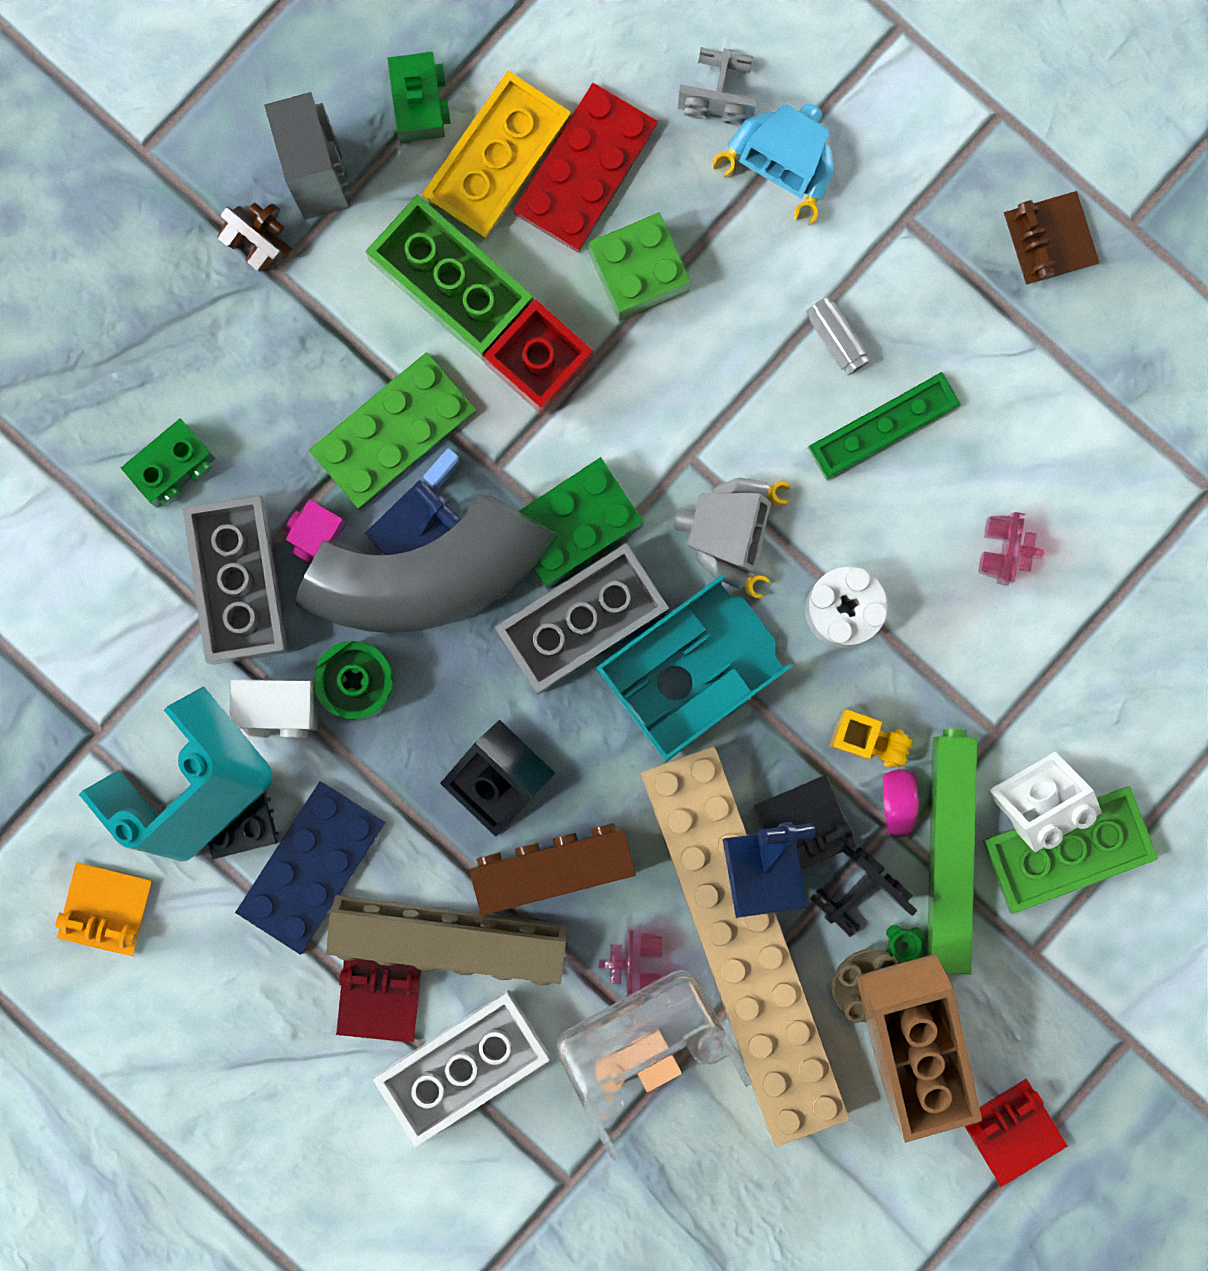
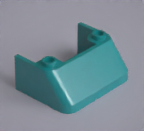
M204 686L164 709L165 713L189 741L179 752L178 765L182 774L191 785L159 816L151 809L120 769L84 789L79 794L120 845L176 861H188L200 853L271 786L273 776L268 763Z

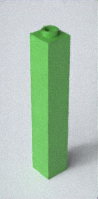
M943 729V737H933L927 956L936 954L946 974H971L977 738L967 737V730Z

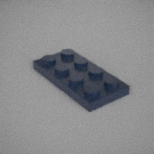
M319 781L235 913L300 955L303 954L331 910L335 895L340 896L386 822L329 785Z

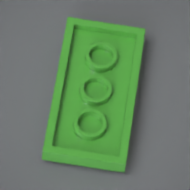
M425 352L311 447L309 451L360 510L477 411L433 358Z
M1125 786L1096 797L1102 813L1096 817L1095 822L1088 828L1080 829L1077 827L1065 834L1062 841L1054 848L1047 849L1043 847L1034 852L1019 836L1015 828L982 840L1011 914L1158 860L1130 786Z

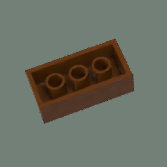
M614 823L591 828L593 835L591 837L578 840L577 834L572 833L553 838L554 846L540 849L537 842L514 849L516 856L502 859L501 852L477 858V866L470 868L469 871L481 916L636 876L624 829L616 830Z

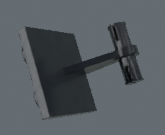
M846 844L840 850L865 875L838 902H835L823 888H819L816 893L826 903H823L815 894L810 898L825 913L824 918L830 924L835 922L848 937L853 936L855 932L845 924L846 921L856 931L859 930L861 925L846 911L876 885L911 916L918 911L908 902L913 895L900 882L888 873L884 877L880 875L885 868L871 854L861 847L854 851Z

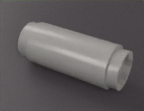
M829 296L821 299L806 310L815 330L841 370H844L847 375L856 372L870 362L867 351L836 303L832 302Z

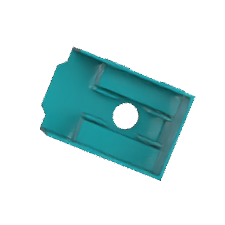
M723 574L595 669L664 763L688 747L695 738L726 715L728 717L755 697L757 692L792 667L791 664L783 667L776 658V640L747 601L741 597L730 596L721 584L725 578ZM670 666L684 668L692 679L690 692L680 700L665 698L658 688L659 675Z

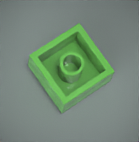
M660 212L589 241L590 257L618 321L689 292L690 279Z

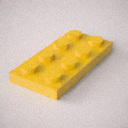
M508 70L421 194L422 198L483 240H486L571 118V112Z

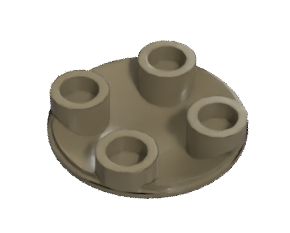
M865 949L848 956L838 966L832 979V996L838 1009L849 1021L867 1023L857 976L900 964L901 961L896 959L893 954L881 949Z

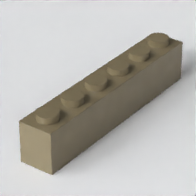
M335 895L329 915L326 955L337 956L339 959L346 961L356 959L373 960L378 964L386 966L395 964L412 965L417 969L425 971L436 968L452 970L459 975H472L474 973L491 975L498 980H511L513 978L531 980V982L538 985L561 984L568 924L489 914L481 916L480 913Z

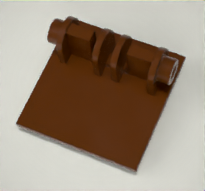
M1077 191L1036 203L1028 200L1018 204V208L1004 212L1026 285L1099 264Z

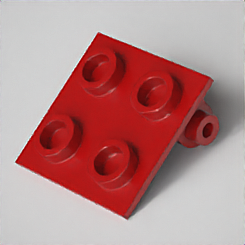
M1027 1078L980 1106L981 1122L964 1126L1001 1187L1068 1147L1044 1108L1042 1098L1037 1091H1034Z

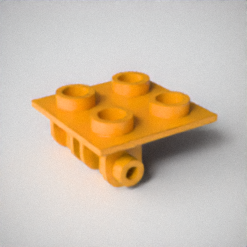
M76 862L63 913L60 912L56 919L55 927L59 928L57 939L133 957L152 880Z

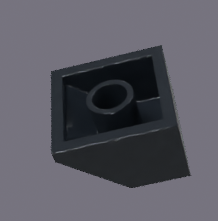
M499 719L472 745L440 784L496 837L556 773Z

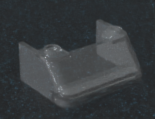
M677 970L669 973L561 1033L557 1039L556 1051L559 1060L589 1120L612 1160L620 1156L606 1123L615 1119L623 1109L624 1100L617 1084L686 1046L694 1059L702 1064H714L729 1056L745 1086L748 1087L753 1084L699 982L688 971Z

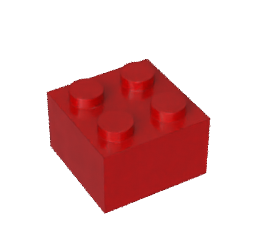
M535 299L485 353L483 358L485 365L537 412L543 415L593 360V350Z

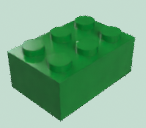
M601 457L519 510L520 513L557 533L545 555L533 568L547 590L642 528L644 524L643 519Z

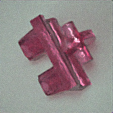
M1013 512L1008 516H989L986 520L984 538L1003 541L1001 554L982 552L978 573L996 578V584L1008 586L1009 583L1015 582L1019 556L1021 557L1019 570L1031 572L1033 559H1044L1045 550L1035 547L1036 533L1025 532L1024 543L1020 545L1025 519L1024 513Z
M628 928L627 959H622V944H610V959H599V968L610 969V984H621L622 969H627V1001L640 1002V997L661 994V972H640V957H661L662 936L641 933L640 928Z

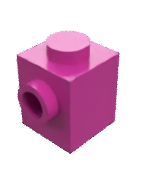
M309 499L302 512L295 511L285 527V531L288 532L285 540L294 545L290 551L291 553L310 564L323 540H337L347 523L342 518Z

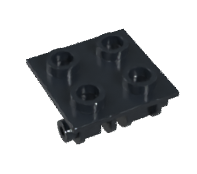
M825 775L754 805L764 829L776 828L780 823L791 822L794 825L807 823L814 825L816 833L814 839L796 841L801 870L842 853L840 849L845 844L850 848L856 847L852 838V830L848 822L844 820Z
M267 791L208 844L212 860L277 844L276 836L280 834L279 831H276L273 817L270 814L274 812V809H269L268 802L271 801V797H266Z

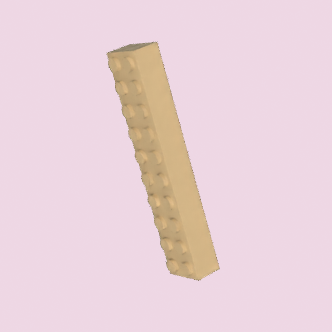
M715 746L640 772L774 1146L777 1147L849 1121L848 1113L776 914L769 913L736 918L722 839L746 836L747 834Z

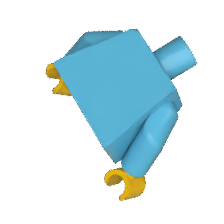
M809 103L804 104L800 111L795 110L789 105H781L774 113L767 111L746 119L728 143L729 150L718 153L714 157V170L722 160H729L731 166L726 170L724 178L732 177L737 168L735 159L738 155H741L738 162L799 198H802L804 193L807 194L805 202L800 203L795 208L793 215L796 220L800 208H810L812 211V218L808 223L810 225L818 216L816 203L818 200L823 199L834 173L832 149L826 144L829 131L826 127L819 124L822 119L821 110Z

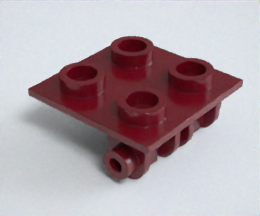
M344 960L343 970L340 972L339 979L341 991L336 1035L414 1043L421 970L412 965L395 964L386 966L378 964L373 960Z

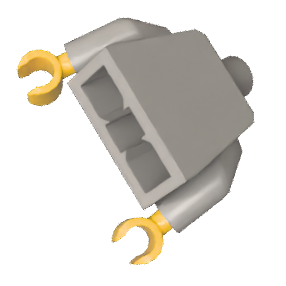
M735 478L716 486L711 493H701L696 510L679 508L675 514L674 528L678 531L690 533L688 546L697 551V560L715 579L723 574L725 576L724 583L738 589L745 587L748 595L760 599L765 596L756 594L753 591L754 582L760 579L762 582L770 584V581L761 575L750 577L748 572L755 573L770 506L782 507L789 502V500L777 498L775 490H788L790 485L785 481H779L770 487L767 482Z

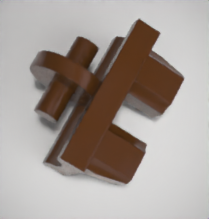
M253 203L249 207L248 212L241 206H237L233 210L230 207H226L220 215L225 222L217 238L232 249H238L245 238L251 241L255 246L245 260L257 271H266L277 259L287 258L292 251V248L278 237L285 227L276 220L280 208L272 203L265 209H262L258 204Z

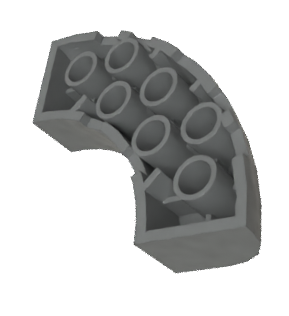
M479 495L469 511L452 529L431 543L408 552L380 555L364 552L338 540H323L299 586L296 606L326 621L368 632H416L440 627L467 618L510 592V589L526 574H529L545 555L557 533L493 496Z

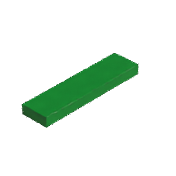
M940 372L809 445L808 450L827 481L958 408L961 403L943 372Z

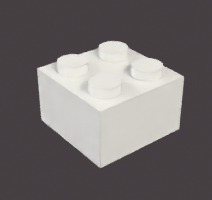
M231 680L230 718L247 738H269V730L280 731V737L308 738V731H318L319 700L314 690V682Z

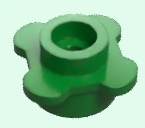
M892 925L886 930V936L889 941L888 949L885 951L893 954L896 959L902 962L923 957L920 952L922 948L921 942L924 940L925 935L920 928L914 927L911 930L901 929L897 925ZM902 942H907L908 947L906 949L901 948Z

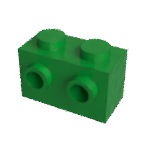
M179 418L120 468L148 502L157 508L161 504L166 507L179 498L182 494L180 488L191 479L196 482L203 478L212 469L210 463L216 458L191 428Z

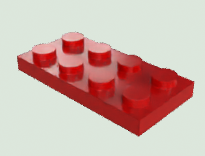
M592 82L514 208L513 214L579 253L656 129L658 121Z

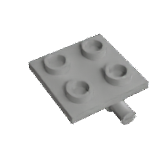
M701 47L698 64L720 67L717 91L680 85L677 109L685 110L684 115L691 118L706 119L707 115L722 117V122L725 124L741 126L746 119L754 116L757 99L723 93V85L728 69L750 73L753 57L731 54V49L726 48L721 52Z

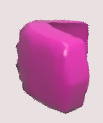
M902 769L892 770L883 775V801L888 833L892 836L905 837L913 832L918 818V782L916 774Z

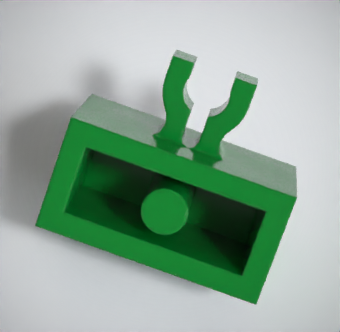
M433 52L387 57L396 129L400 143L445 137L444 125L451 124L448 101H440L439 87H446L443 63L435 64Z

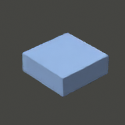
M447 448L423 476L424 481L435 491L436 489L439 490L460 465L459 457Z

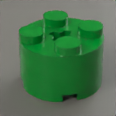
M342 642L328 649L319 659L314 676V690L319 702L331 714L346 720L363 721L379 715L390 704L396 690V677L389 659L375 647L363 642ZM353 672L358 676L364 675V678L360 681L363 686L360 690L353 687L347 688V685L350 683V678L348 677L350 673Z

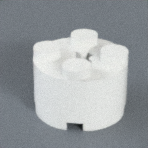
M855 567L837 568L822 576L811 588L806 601V620L811 631L820 640L836 647L848 648L857 646L873 637L886 620V594L879 581L864 569ZM840 598H843L845 602L852 601L855 608L851 610L852 617H849L846 612L842 614L838 612L837 607L842 604Z

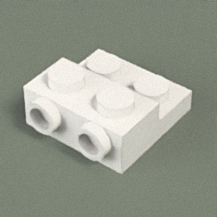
M1056 752L1051 753L989 790L993 801L1009 817L1016 832L1034 852L1043 847L1047 849L1056 847L1062 841L1065 834L1077 827L1080 829L1090 827L1095 822L1096 817L1102 813L1094 790Z

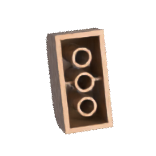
M928 955L858 975L859 991L880 1078L888 1103L905 1143L981 1122L980 1108L954 988L937 955Z

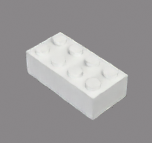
M508 989L378 1073L374 1077L373 1082L416 1148L550 1061V1054Z

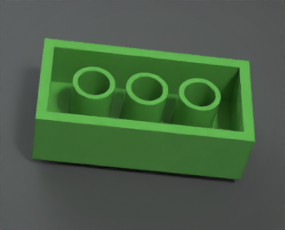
M418 194L365 251L371 264L483 362L485 353L534 301L532 294Z

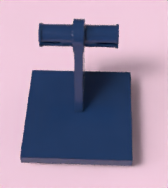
M419 480L364 534L385 555L408 552L431 543L452 529L461 519L447 505L449 500L445 496L439 497L425 481Z
M791 822L780 823L776 828L760 829L759 834L722 839L736 918L807 908L796 841L812 840L815 838V827L812 823L794 825Z

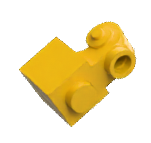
M844 709L840 711L828 747L864 760L870 759L871 755L884 762L883 766L892 768L899 767V765L906 766V757L910 755L909 749L912 748L914 741L909 739V736L904 734L902 730L895 729V732L888 731V733L881 731L883 722Z

